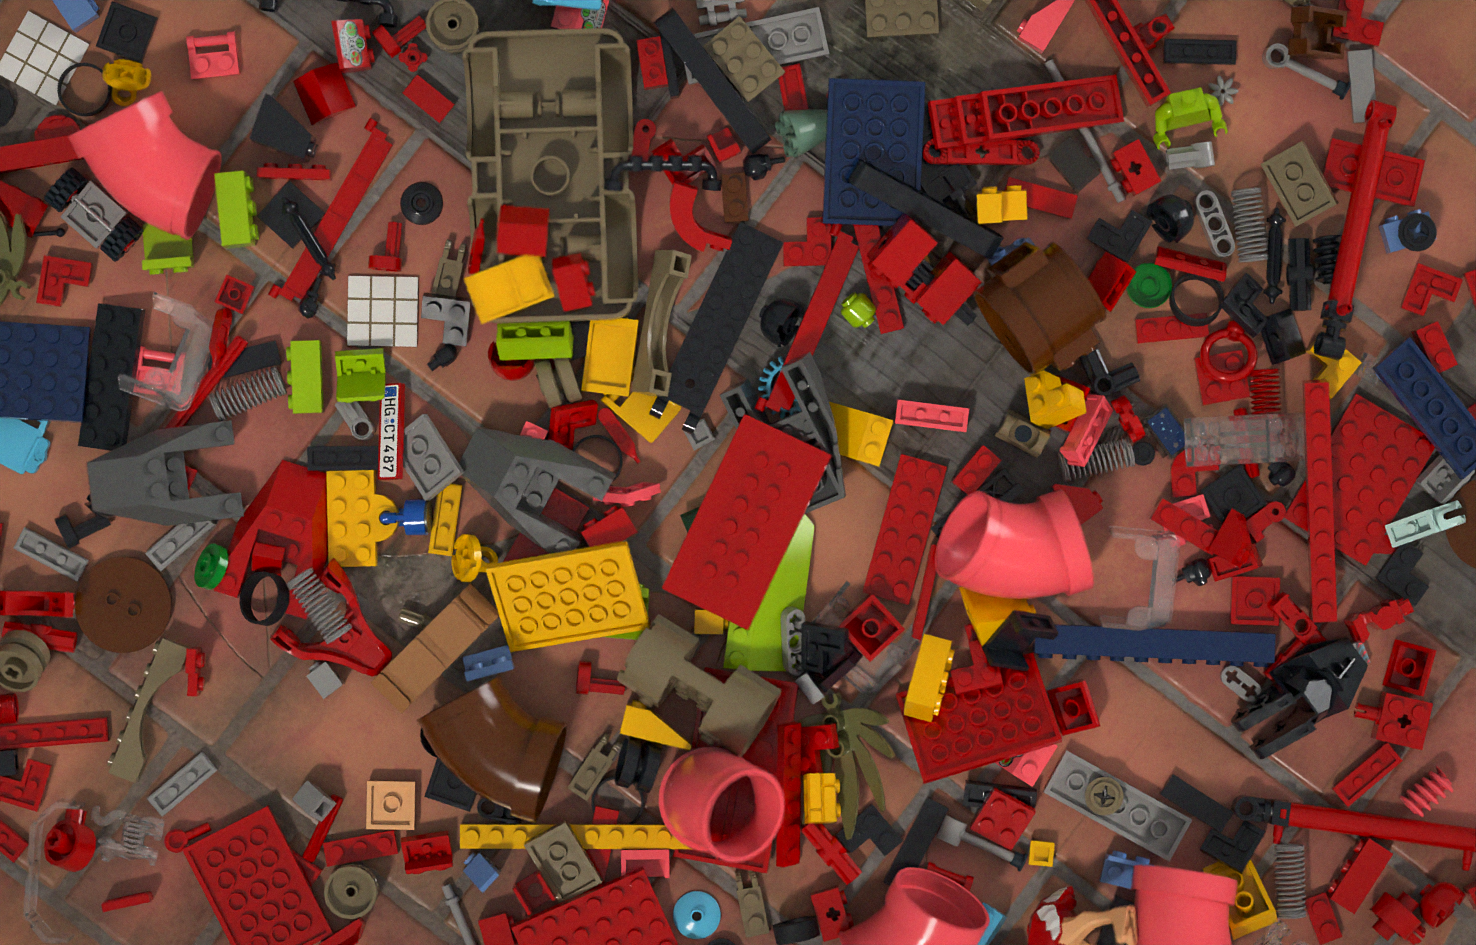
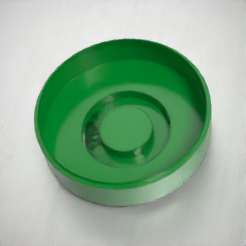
M1143 263L1135 267L1136 274L1126 288L1130 300L1137 306L1147 309L1155 308L1165 303L1172 291V279L1168 271L1162 266L1155 265V263Z
M213 543L208 545L200 554L194 573L195 583L198 587L211 590L223 579L228 565V553L224 547Z

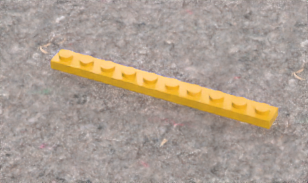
M460 824V849H526L524 842L557 824ZM569 824L584 849H691L680 843L670 833L665 824Z

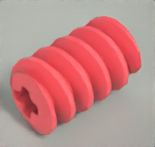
M1437 766L1438 774L1430 771L1428 772L1430 780L1425 777L1421 778L1423 786L1415 783V792L1410 789L1406 790L1408 798L1402 795L1399 796L1414 815L1418 814L1423 817L1422 808L1431 811L1429 803L1433 802L1438 805V795L1444 799L1447 798L1444 792L1445 789L1451 793L1454 792L1452 783Z

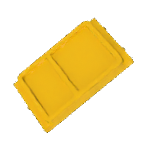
M521 256L464 278L467 291L470 293L481 324L554 297L547 278V272L543 268L540 257Z
M620 318L590 321L581 391L629 397L639 320Z

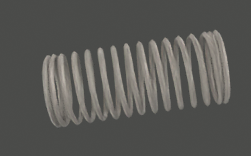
M1261 188L1231 191V197L1236 198L1231 202L1238 203L1232 206L1237 208L1233 213L1238 214L1233 218L1240 219L1234 222V224H1238L1234 229L1240 230L1235 234L1243 235L1236 238V240L1241 241L1237 242L1236 245L1243 246L1237 248V251H1245L1237 254V256H1240L1238 258L1239 263L1268 259L1267 253L1247 254L1266 251L1267 248L1245 249L1267 245L1266 242L1248 243L1266 240V237L1245 238L1263 235L1266 232L1243 233L1265 229L1266 227L1264 226L1245 227L1265 223L1264 221L1242 222L1264 218V216L1240 217L1263 213V210L1242 211L1261 208L1263 205L1240 206L1262 202L1263 200L1238 201L1261 197V194H1257L1262 192Z
M275 366L271 367V372L279 392L272 381L269 371L266 369V374L271 382L274 394L267 383L264 373L261 372L269 396L262 385L259 375L256 374L264 398L253 376H251L259 400L248 378H246L254 402L249 396L244 382L241 380L249 405L243 396L239 384L236 382L244 407L238 398L234 386L231 384L239 409L233 400L229 388L226 386V391L232 401L234 411L228 402L224 390L221 389L229 413L218 391H216L219 402L214 393L209 394L211 405L219 421L227 420V416L232 418V414L237 416V411L242 414V409L246 412L247 407L252 409V405L257 407V403L262 405V401L267 403V399L272 401V397L276 399L277 394L280 397L287 394L284 382Z
M1124 437L1122 441L1117 439V443L1115 440H1112V443L1107 441L1106 445L1103 442L1101 446L1096 444L1094 451L1101 474L1103 471L1098 447L1106 473L1108 468L1103 446L1107 453L1110 470L1113 471V466L1109 455V446L1112 451L1115 468L1118 470L1114 444L1118 452L1120 466L1122 469L1124 468L1119 442L1123 450L1126 467L1135 466L1134 453L1128 437ZM1092 452V454H1091L1092 465H1093L1094 473H1095V475H1097V468H1096V464H1095L1094 457H1093V452ZM1058 453L1064 482L1071 481L1067 458L1062 453ZM1088 460V462H1087L1088 472H1089V475L1092 476V471H1091L1090 463H1089V460ZM1071 465L1073 478L1076 480L1074 466ZM1076 466V467H1077L1078 476H1079V478L1081 479L1082 476H1081L1080 467H1079V466ZM1082 467L1084 477H1087L1086 469Z
M309 568L289 581L286 586H288L289 590L295 589L292 594H297L295 599L301 598L298 603L305 602L301 608L307 607L305 612L311 611L308 617L313 616L311 618L312 622L317 620L314 626L321 624L317 630L323 629L320 635L326 634L323 639L326 644H329L350 630L352 626L347 624L335 631L347 621L345 619L331 627L343 618L344 615L327 623L341 612L339 610L325 618L338 608L336 605L321 614L333 605L335 601L317 610L332 599L330 596L315 605L329 594V592H326L311 601L326 590L325 587L307 597L323 585V583H320L305 592L320 580L318 578L301 588L317 576V574H314L299 583L314 572L312 568Z
M1303 844L1275 845V852H1302L1274 855L1275 857H1300L1299 859L1292 860L1277 859L1274 860L1275 862L1301 863L1296 865H1275V868H1301L1299 870H1276L1275 873L1301 874L1295 876H1275L1276 879H1302L1298 881L1275 882L1276 884H1301L1300 886H1277L1275 889L1302 890L1297 892H1276V895H1302L1300 897H1276V900L1302 901L1296 903L1279 902L1276 903L1277 906H1303L1299 908H1276L1275 910L1279 911L1276 912L1277 918H1305L1307 916L1306 910H1304L1306 905L1303 903L1306 900L1303 898L1306 897L1304 894L1306 889L1302 887L1306 886L1303 883L1306 880L1303 876L1306 874L1302 872L1305 870L1303 867L1305 862L1301 861L1305 859L1302 856L1305 853L1303 851L1305 846Z

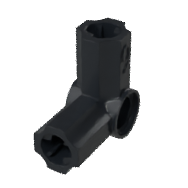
M1099 349L1079 357L1094 395H1104L1107 397L1112 393L1140 382L1138 371L1132 362L1108 372ZM1099 380H1104L1108 383L1109 389L1107 392H1102L1098 389L1097 384Z

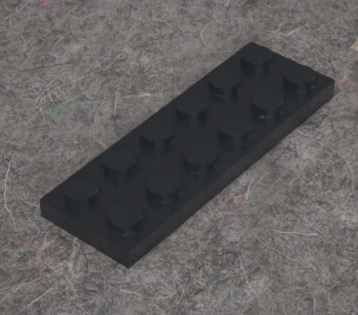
M98 303L86 385L83 423H81L78 446L112 451L127 444L145 318L144 309Z

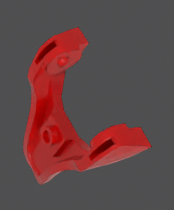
M333 558L323 569L319 579L326 588L335 593H341L346 598L347 610L343 620L347 619V621L335 631L347 624H351L352 628L329 644H326L325 640L321 642L300 643L299 638L292 630L280 624L271 635L270 640L280 649L299 659L330 661L350 667L371 677L377 676L391 661L392 652L369 627L361 611L351 581L336 559Z

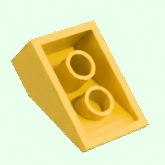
M829 402L836 425L840 455L879 467L893 420Z
M633 700L632 703L627 702L620 734L691 750V742L655 711L646 707L639 700Z
M1251 860L1242 874L1221 862H1216L1202 868L1206 874L1238 881L1234 906H1229V932L1233 940L1277 922L1276 911Z

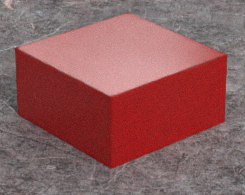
M226 274L215 302L244 315L256 287Z
M255 542L252 553V571H264L281 576L284 567L285 548Z

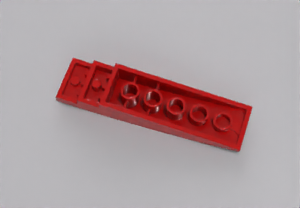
M1117 75L982 91L977 94L961 95L954 98L927 102L935 150L1124 122Z

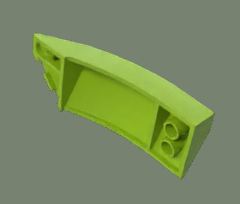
M804 514L750 629L746 630L729 621L723 668L738 669L742 665L750 671H786L783 667L780 618L781 613L787 607L793 606L802 612L804 610L814 534V524L806 514ZM793 614V618L789 621L792 622V620L796 618V615ZM798 635L790 639V647L797 645L799 641Z

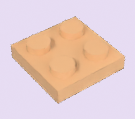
M368 780L366 829L415 830L416 781Z

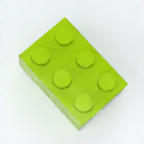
M245 171L214 173L222 246L227 249L256 246V240H259L258 225L256 226L253 221V216H257L256 203L251 200V192H254L253 178Z

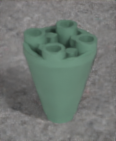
M827 109L785 110L780 113L779 121L775 122L777 134L779 136L782 135L784 141L783 149L786 157H799L826 140Z

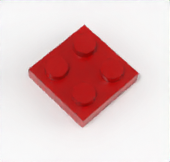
M1242 350L1210 355L1212 365L1221 372L1234 373L1245 366ZM1200 357L1194 358L1202 405L1250 397L1247 377L1231 383L1218 381L1204 370Z
M1232 576L1230 624L1279 626V617L1270 608V603L1273 600L1278 601L1280 599L1278 597L1280 594V578Z
M993 787L970 823V829L1011 851L1036 811L1035 808Z

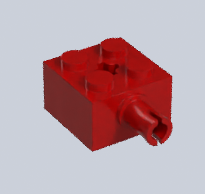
M1381 691L1378 707L1357 702L1355 708L1364 710V712L1354 710L1353 717L1374 721L1371 738L1422 750L1433 703ZM1404 715L1406 723L1401 725L1397 720Z

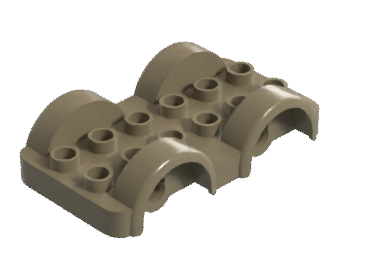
M605 28L493 31L474 36L462 55L467 103V150L465 153L467 159L472 162L473 194L469 196L467 201L471 247L474 231L479 226L480 219L484 218L485 242L479 272L524 256L497 253L500 206L549 209L546 257H540L544 270L547 272V278L554 293V297L489 322L615 320L626 316L631 311L632 304L638 297L635 197L633 192L629 190L628 171L621 172L619 180L624 181L623 191H607L603 187L604 179H609L613 167L619 162L628 161L629 155H632L633 152L632 78L629 47L627 44H624L622 37L617 32ZM581 252L583 261H588L590 275H587L589 282L593 281L596 296H592V306L564 312L552 271V258Z

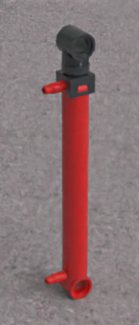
M1371 100L1365 111L1366 127L1328 300L1323 302L1320 319H1324L1322 327L1326 328V332L1321 331L1317 335L1314 344V354L1338 361L1342 358L1346 348V339L1340 337V332H1345L1346 323H1350L1355 307L1351 305L1389 130L1397 114L1396 106L1376 100Z
M1247 795L1236 797L1232 803V811L1238 818L1245 821L1251 820L1273 824V843L1280 844L1283 827L1292 826L1463 851L1462 870L1465 871L1470 870L1473 852L1476 853V828ZM1246 801L1250 802V811L1242 814L1240 812V805Z

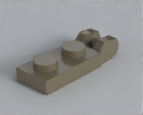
M446 240L433 284V294L456 297L464 266L462 262L467 244L461 243L458 249L457 261L448 259L452 249V240Z
M606 732L597 746L593 747L567 787L586 801L613 762L612 759L622 745L621 742L617 741L611 748L608 756L601 753L600 750L607 743L610 736Z
M740 870L734 871L746 938L770 933L761 888L758 885L755 871H749L753 886L743 888V878Z

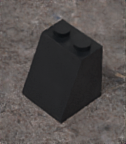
M265 93L249 139L256 144L309 162L310 157H315L318 149L316 139L270 94Z

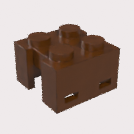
M1316 6L1291 7L1290 23L1294 26L1293 38L1289 39L1288 55L1320 60L1344 59L1345 44L1330 42L1332 28L1346 27L1347 11Z

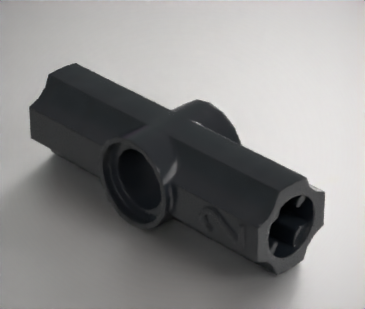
M1309 238L1288 239L1286 281L1289 286L1290 311L1311 310L1313 266L1310 263Z

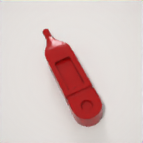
M484 218L480 219V224L474 231L468 265L469 274H477L480 270L485 242Z
M222 308L216 311L209 344L212 368H216L218 359L226 351L232 321V312L229 308Z
M601 409L598 413V418L603 426H605L620 450L639 464L641 461L637 457L635 444L610 409Z

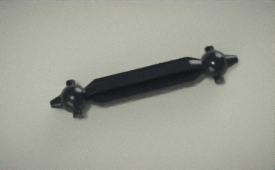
M283 197L282 213L290 216V222L315 262L322 266L320 274L335 280L336 265L328 262L327 254L303 216L296 211L297 203Z
M1275 208L1270 218L1266 219L1272 227L1268 232L1266 280L1269 286L1263 289V294L1267 295L1270 304H1274L1279 294L1283 293L1277 285L1281 280L1283 232L1280 226L1286 222V218H1283L1280 214L1279 208Z

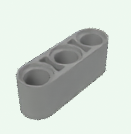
M1202 191L1193 200L1197 217L1213 255L1219 258L1227 257L1235 249L1234 239L1216 195L1212 191ZM1201 196L1210 198L1211 205L1209 208H1203L1200 205L1199 200ZM1210 218H1216L1219 221L1220 227L1217 231L1209 228L1208 222ZM1220 240L1228 243L1229 248L1226 253H1221L1217 249V243Z

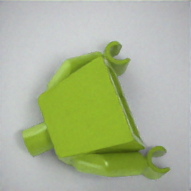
M1200 87L1168 95L1164 103L1155 111V131L1157 133L1154 135L1153 141L1157 148L1160 150L1162 142L1165 143L1167 148L1170 147L1171 142L1165 133L1166 131L1213 120L1211 125L1216 137H1218L1216 131L1221 128L1227 134L1228 129L1225 120L1222 119L1218 99L1211 94H1204Z

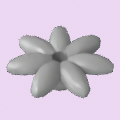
M1218 76L1217 85L1213 83L1208 84V87L1215 91L1211 95L1218 98L1220 107L1223 105L1224 99L1228 103L1233 104L1234 101L1231 95L1239 92L1236 88H1230L1233 83L1232 78L1224 83L1222 77Z

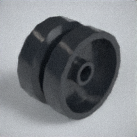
M626 735L617 761L615 785L629 788L634 781L637 791L649 793L659 768L662 750L661 743L647 740L642 746L641 738Z

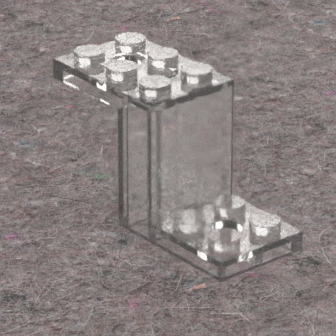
M1303 412L1184 418L1186 467L1305 460Z

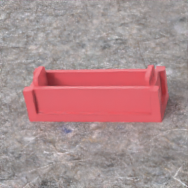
M1087 395V400L1085 401L1087 413L1078 416L1072 431L1068 435L1063 447L1059 450L1067 458L1068 465L1086 466L1113 412L1104 395Z
M897 399L895 424L967 432L969 408Z

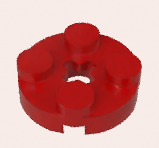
M1122 395L1110 401L1115 413H1119L1120 418L1118 422L1123 431L1127 432L1131 442L1135 443L1144 438L1145 431L1138 416L1134 414L1133 407L1126 396Z

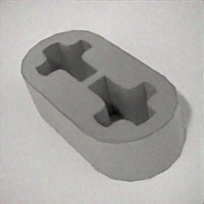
M1228 665L1221 670V682L1242 699L1253 702L1256 700L1254 697L1261 693L1260 685L1238 667ZM1227 671H1236L1235 677L1240 680L1238 684L1233 680L1226 681L1228 678L1226 675ZM1243 683L1249 687L1255 686L1253 689L1256 692L1254 696H1245L1246 690L1241 687Z

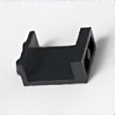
M1013 610L983 645L982 649L990 666L1027 671L1029 666L1023 656V652L1036 637L1054 640L1059 633L1051 616Z

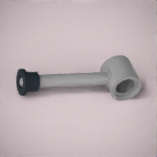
M1273 44L1263 51L1262 61L1269 69L1287 67L1333 90L1332 93L1340 96L1341 100L1344 99L1350 88V82L1335 81L1291 59L1290 55H1288V48L1283 44ZM1273 50H1277L1281 54V61L1279 63L1273 62L1270 57Z
M945 815L936 835L937 838L957 847L962 840L1009 861L1010 865L1018 868V871L1022 870L1028 856L1027 853L1023 855L1016 851L1014 853L965 832L966 823Z

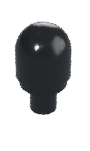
M451 344L443 345L433 354L434 359L427 363L428 368L433 372L439 366L442 368L449 366L458 357L457 348Z

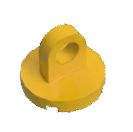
M127 59L114 60L113 64H109V62L105 64L102 77L108 85L113 87L112 99L116 104L129 106L135 102L137 90L145 89L151 82V72L148 68L145 70L139 62ZM126 90L131 95L129 97H121L118 92Z
M462 534L454 543L453 549H456V555L451 557L452 570L456 579L461 580V582H472L479 572H486L487 565L498 563V557L494 550L489 547L480 546L479 540L475 535ZM485 556L490 563L484 562L481 557Z

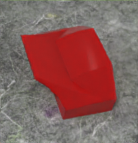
M358 917L333 935L322 940L318 945H355L361 939L366 923L362 917Z

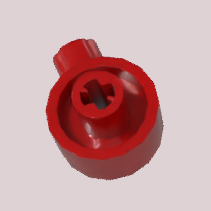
M66 808L64 820L59 821L51 828L44 843V854L46 860L51 865L70 872L80 871L88 865L95 852L96 838L94 832L85 826L87 811Z
M1385 891L1369 909L1379 918L1372 928L1387 941L1396 933L1411 945L1420 943L1421 940L1413 932H1416L1423 939L1426 933V929L1421 925L1422 922L1412 914L1419 904L1404 891L1396 899Z

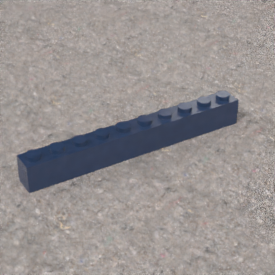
M1054 624L1059 633L1054 640L1036 637L1033 641V653H1038V658H1053V654H1062V659H1077V655H1086V660H1101V656H1110V661H1124L1125 657H1134V662H1148V658H1158V663H1172V659H1182V664H1196V660H1206V665H1220V661H1230V666H1244V662H1254V667H1268V663H1275L1276 634Z

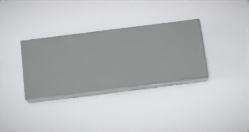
M1372 49L1346 52L1348 77L1351 83L1350 99L1353 124L1366 123L1364 118L1366 108L1371 100H1376Z
M211 520L179 524L145 554L160 571H163L215 526L216 523Z
M24 527L14 546L15 550L77 582L90 561L27 527Z
M202 751L151 794L147 800L163 817L218 769Z

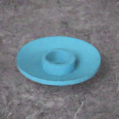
M692 891L684 894L676 902L673 910V921L676 928L681 934L691 939H702L710 936L717 929L721 919L720 907L717 901L711 895L701 891ZM694 912L701 913L702 917L700 920L692 918Z

